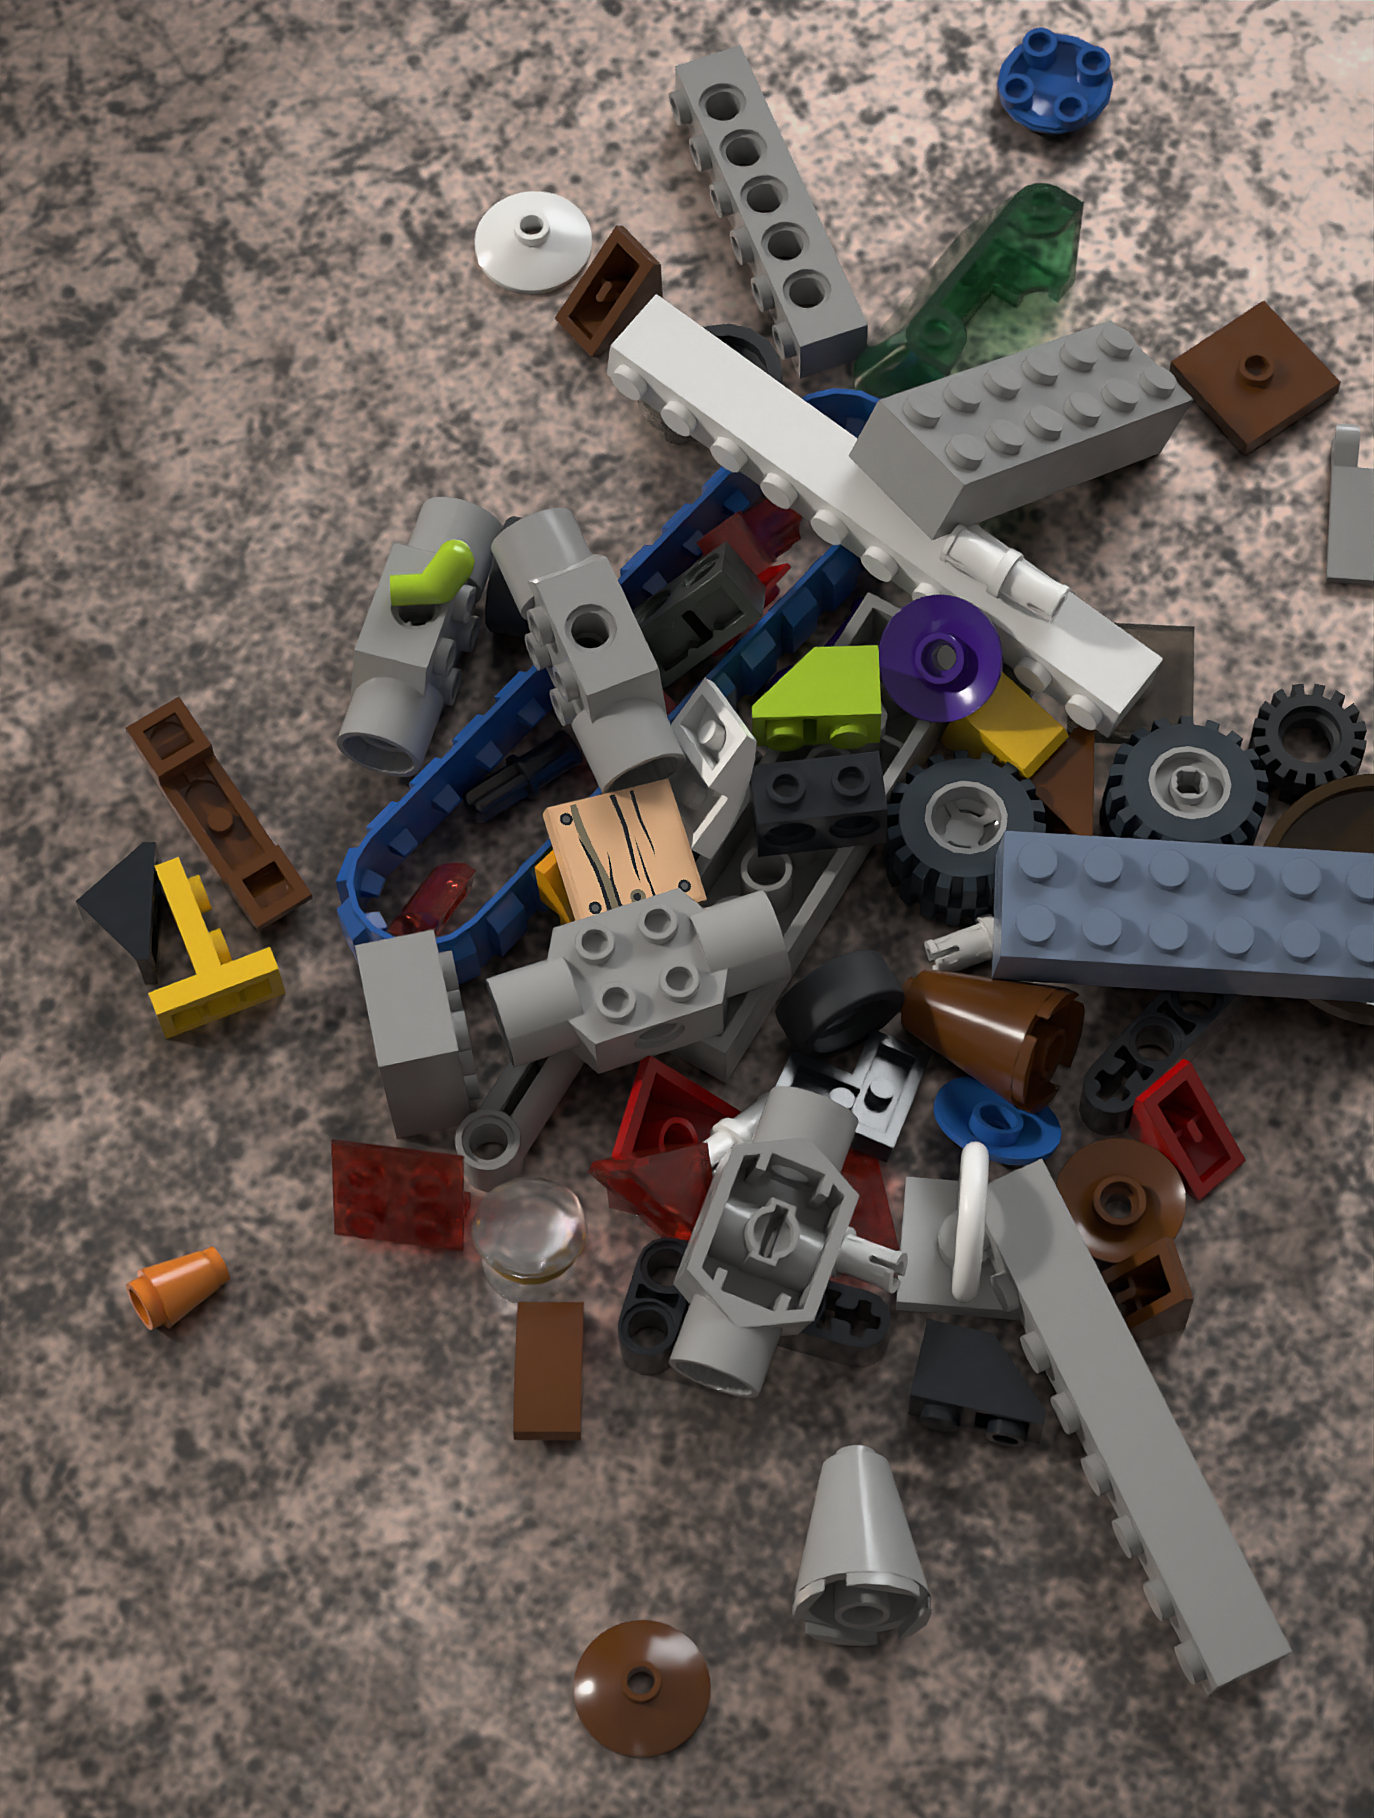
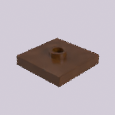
M1265 300L1172 360L1169 372L1173 374L1176 381L1244 455H1247L1338 394L1341 384L1337 377Z

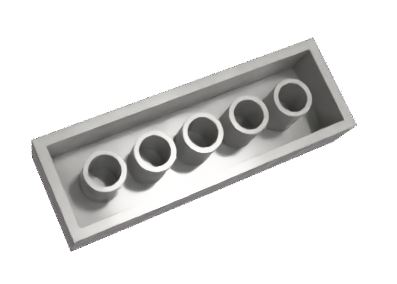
M1108 321L878 400L849 457L931 540H935L951 534L958 524L969 527L1161 453L1194 399L1177 384L1171 372L1158 366L1135 344L1134 338L1128 331L1117 326L1112 321Z

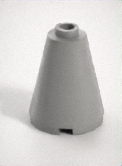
M861 1445L846 1446L839 1449L835 1455L828 1458L822 1465L792 1604L793 1619L796 1624L800 1619L805 1621V1633L807 1635L836 1645L878 1644L877 1632L898 1628L900 1640L912 1636L925 1627L932 1614L931 1596L890 1464L886 1458L876 1454L873 1449Z

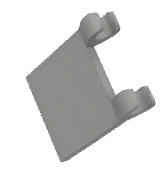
M1338 424L1331 445V488L1326 582L1374 586V469L1357 467L1361 428L1355 424Z

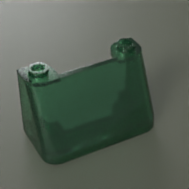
M1034 183L1023 187L962 230L858 355L854 363V390H860L883 399L950 376L951 370L962 358L966 350L967 330L965 326L992 294L1016 309L1022 303L1024 296L1035 292H1048V297L1058 303L1075 282L1084 202L1052 184Z

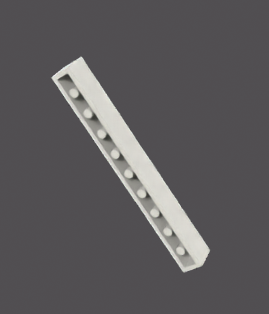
M656 294L610 346L607 375L611 377L613 384L623 395L632 400L641 399L658 411L666 425L679 435H691L710 449L714 459L725 469L731 472H742L760 485L762 492L772 503L784 509L791 508L811 523L813 530L823 540L833 545L841 544L858 556L866 570L877 579L885 582H894L909 593L913 600L929 595L945 594L966 599L979 607L994 624L1002 644L1003 662L1014 669V674L1018 680L1035 692L1047 693L1065 706L1067 714L1078 725L1089 730L1096 729L1108 738L1152 683L1163 658L1070 591L1057 616L1051 623H1048L1041 616L1005 595L997 599L986 592V584L950 563L941 561L939 556L942 554V548L950 534L931 540L849 457L857 441L856 437ZM977 524L966 527L967 530L1005 552L1010 549ZM1023 558L1022 562L1028 564L1029 566L1043 573L1041 570H1039L1037 567H1035Z

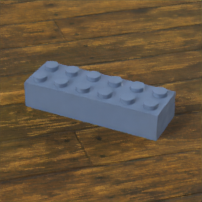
M1004 830L995 861L992 979L1374 1003V853Z

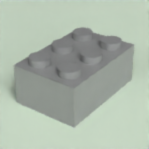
M434 929L355 945L379 1071L396 1139L459 1126L471 1114L469 1100L479 1099L481 1095L452 951L438 953Z

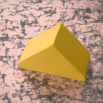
M1002 672L999 683L990 699L973 714L956 721H950L940 740L944 747L949 750H968V757L980 760L982 752L995 755V765L1002 768L1009 762L1019 769L1018 776L1027 779L1059 748L1069 735L1058 721Z

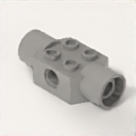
M430 498L422 505L408 545L393 543L354 649L351 700L336 741L339 750L347 758L366 769L396 777H408L419 773L444 704L452 706L457 698L462 676L461 670L457 669L463 651L471 653L478 638L480 617L475 616V607L483 595L489 578L494 556L491 544L503 528L500 521L484 508L458 498ZM453 539L461 540L470 547L475 559L472 575L450 602L445 604L392 607L390 575L422 573L440 546L446 541Z
M553 508L543 510L511 524L493 540L491 550L521 616L528 620L530 633L525 635V643L530 658L538 671L544 668L547 669L555 686L554 689L550 690V698L555 713L563 726L571 723L602 794L667 779L684 764L686 758L667 718L659 668L607 556L590 552L576 519L569 509Z
M676 888L553 928L548 958L546 960L487 978L486 986L494 1015L513 1067H518L563 1051L572 1050L600 1074L640 1061L649 1055L655 1056L724 1033L729 997L790 978L791 966L777 917L763 890L702 908L680 888Z
M788 1086L774 1087L769 1093L751 1143L734 1144L719 1161L673 1285L690 1303L669 1359V1365L681 1375L726 1394L745 1398L758 1397L780 1336L797 1335L814 1321L860 1196L840 1174L859 1123L856 1115L843 1105L808 1090Z

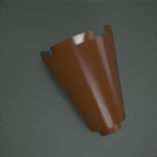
M924 969L916 978L911 976L904 982L902 989L905 1000L898 1013H901V1024L905 1030L1018 1110L1033 1115L1042 1111L1055 1097L1061 1086L1051 1083L1050 1080L1059 1064L1071 1067L1083 1031L1085 1009L1084 1003L1074 1000L1079 996L1077 992L1059 986L1012 980L992 979V977Z

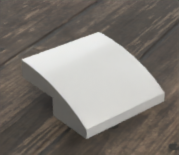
M704 678L671 724L686 759L684 764L668 778L691 850L711 860L725 839L744 801L755 762L757 741L716 684Z

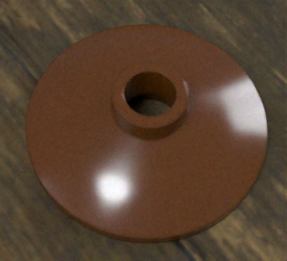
M1110 1138L1093 1142L1073 1154L1064 1164L1057 1177L1055 1185L1092 1258L1098 1262L1115 1265L1163 1237H1173V1240H1175L1182 1227L1186 1212V1193L1182 1179L1170 1160L1157 1149L1145 1143L1126 1138ZM1113 1201H1120L1128 1206L1130 1213L1124 1218H1114L1108 1214L1106 1205Z
M652 1620L623 1622L597 1636L582 1654L573 1681L576 1711L586 1731L606 1749L631 1758L661 1756L686 1743L702 1724L709 1707L711 1695L708 1667L697 1646L690 1638L676 1628ZM637 1672H646L653 1677L655 1682L649 1692L637 1694L628 1687L630 1677Z

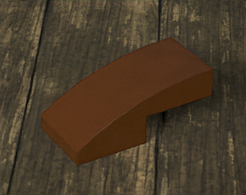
M518 1302L514 1371V1440H581L585 1329L584 1302Z

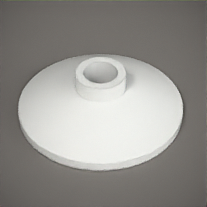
M522 192L502 199L485 213L479 222L475 234L476 257L483 272L500 287L520 294L549 293L566 286L583 271L592 251L591 229L584 214L569 200L548 192ZM529 230H540L539 233L534 235L524 233Z

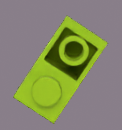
M878 645L814 647L752 706V735L757 741L756 746H767L775 751H792L803 745L831 744L839 749H857L865 746L867 743H880L882 713Z

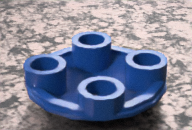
M1042 27L1032 29L1025 34L1022 44L1015 47L1001 65L997 81L1001 105L1014 121L1032 131L1054 135L1077 131L1096 120L1109 104L1113 88L1110 55L1104 48L1094 46L1077 36L1053 33L1051 30Z

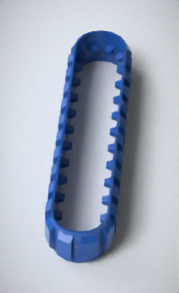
M832 388L807 394L802 399L858 439L878 400L881 398L874 397L860 390ZM722 466L702 486V495L693 504L685 503L661 527V536L652 545H644L620 569L621 577L618 581L631 610L633 611L688 570L763 494L760 485L742 472H731ZM841 544L832 545L707 674L705 678L716 684L735 712L736 703L744 695L753 696L777 671V660L784 653L793 654L817 629V618L824 611L834 612L857 588V577L863 570H866L861 559ZM533 665L527 672L519 671L495 696L496 704L485 715L477 714L452 739L453 747L442 758L435 757L409 783L410 791L399 802L391 801L366 827L367 835L359 847L348 849L336 879L341 905L336 910L342 933L357 963L355 945L394 938V936L385 932L388 928L379 911L366 913L367 904L370 899L380 897L386 882L385 879L463 800L462 795L464 792L482 781L553 708L550 690L554 689L555 686L546 668L538 671ZM698 682L667 716L670 725L701 682ZM598 787L590 797L602 795L600 788ZM550 838L519 867V870L476 912V915L451 934L435 938L438 953L452 951L458 985L480 976V968L494 955L503 957L528 931L527 921L537 910L546 912L550 908L540 901L534 868L553 850Z

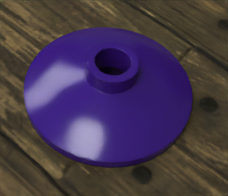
M945 594L929 595L915 599L896 612L882 634L879 644V670L882 682L894 702L916 718L938 723L965 718L979 710L990 699L1001 677L1003 649L999 634L989 617L979 607L966 599ZM944 645L951 647L956 654V662L949 670L943 668L938 662V652Z

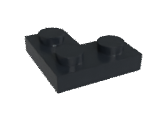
M872 1028L853 1074L792 1049L776 1087L788 1086L808 1090L836 1101L849 1109L859 1120L850 1148L887 1163L932 1054Z

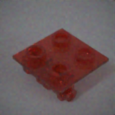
M332 1139L334 1234L360 1239L421 1245L429 1248L464 1250V1217L468 1218L471 1192L464 1191L463 1155Z

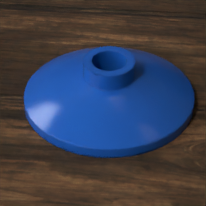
M971 1076L953 1079L944 1084L939 1089L934 1101V1116L943 1132L962 1148L970 1142L982 1143L988 1150L990 1161L1009 1165H1029L1040 1159H1043V1161L1048 1159L1058 1148L1061 1139V1126L1056 1115L1048 1106L1033 1115L1018 1110Z

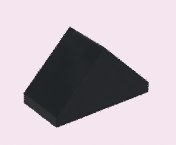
M142 842L76 900L85 927L144 984H158L163 889L155 869V865L162 863L156 842Z

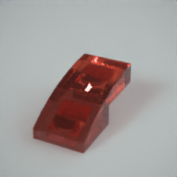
M457 862L445 863L433 868L392 921L388 931L399 937L418 933L420 930L423 932L434 929L436 938L470 893L476 870L466 863Z

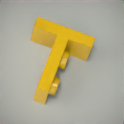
M179 857L155 865L163 892L196 974L148 993L166 1039L286 994L279 968L270 947L232 960L221 929L208 932L201 914L211 911L212 907L199 874L187 879Z

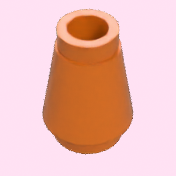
M210 1246L203 1251H196L139 1269L137 1271L138 1278L128 1282L126 1289L136 1313L149 1330H153L161 1325L169 1329L218 1290L221 1285L229 1282L230 1275L221 1255L213 1246Z

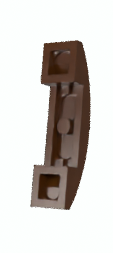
M180 696L125 728L147 769L193 842L234 901L258 931L313 899L312 893L279 844L275 846L214 755L212 744Z

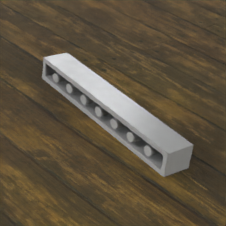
M1043 1159L989 1182L983 1251H986L996 1271V1274L990 1276L992 1288L1006 1313L1013 1310L1016 1311L1027 1333L1020 1337V1341L1031 1367L1037 1374L1046 1371L1057 1395L1051 1397V1405L1061 1427L1068 1435L1076 1431L1088 1455L1081 1459L1086 1478L1098 1496L1107 1494L1118 1516L1117 1519L1112 1521L1116 1538L1130 1559L1138 1556L1149 1578V1581L1143 1583L1147 1600L1160 1621L1169 1618L1181 1644L1175 1646V1653L1185 1676L1193 1685L1201 1682L1208 1696L1281 1661L1292 1650Z

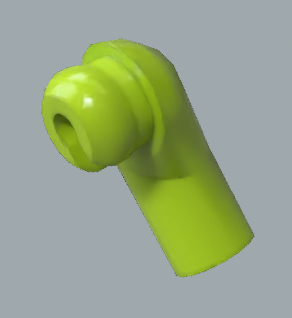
M453 539L446 541L440 546L422 573L390 575L392 607L445 604L450 602L472 575L475 559L470 547L461 540Z

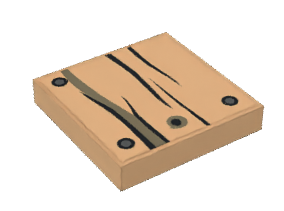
M669 778L548 807L542 814L575 921L676 888H680L700 906L707 900Z

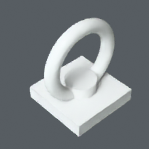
M970 1142L963 1148L959 1181L906 1177L900 1251L907 1253L908 1264L904 1277L898 1275V1280H900L901 1284L897 1289L896 1310L1020 1320L1015 1310L1006 1313L1000 1305L990 1281V1276L996 1274V1271L986 1251H983L989 1154L986 1146L982 1143Z

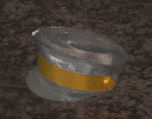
M521 1177L496 1186L482 1199L473 1217L471 1232L474 1246L482 1257L483 1268L490 1285L502 1298L518 1304V1302H545L553 1298L564 1288L574 1272L577 1257L586 1244L588 1227L586 1212L578 1197L562 1183L542 1177Z

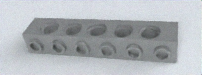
M741 45L675 66L676 91L669 93V102L673 116L678 126L687 124L692 137L689 138V146L693 161L699 172L707 170L713 183L709 185V190L715 211L719 218L728 216L734 230L730 231V238L734 253L741 265L749 263L755 276L751 278L752 291L761 312L770 310L776 323L772 325V333L781 358L783 360L791 358L799 377L803 378L867 357L868 323ZM719 119H728L727 121H719ZM747 164L751 166L739 167L737 165ZM768 210V211H772V212H770V213H758L757 211ZM779 257H792V258H794V259H792V260H779V259H777V258H779ZM808 303L816 306L812 308H802L798 305Z

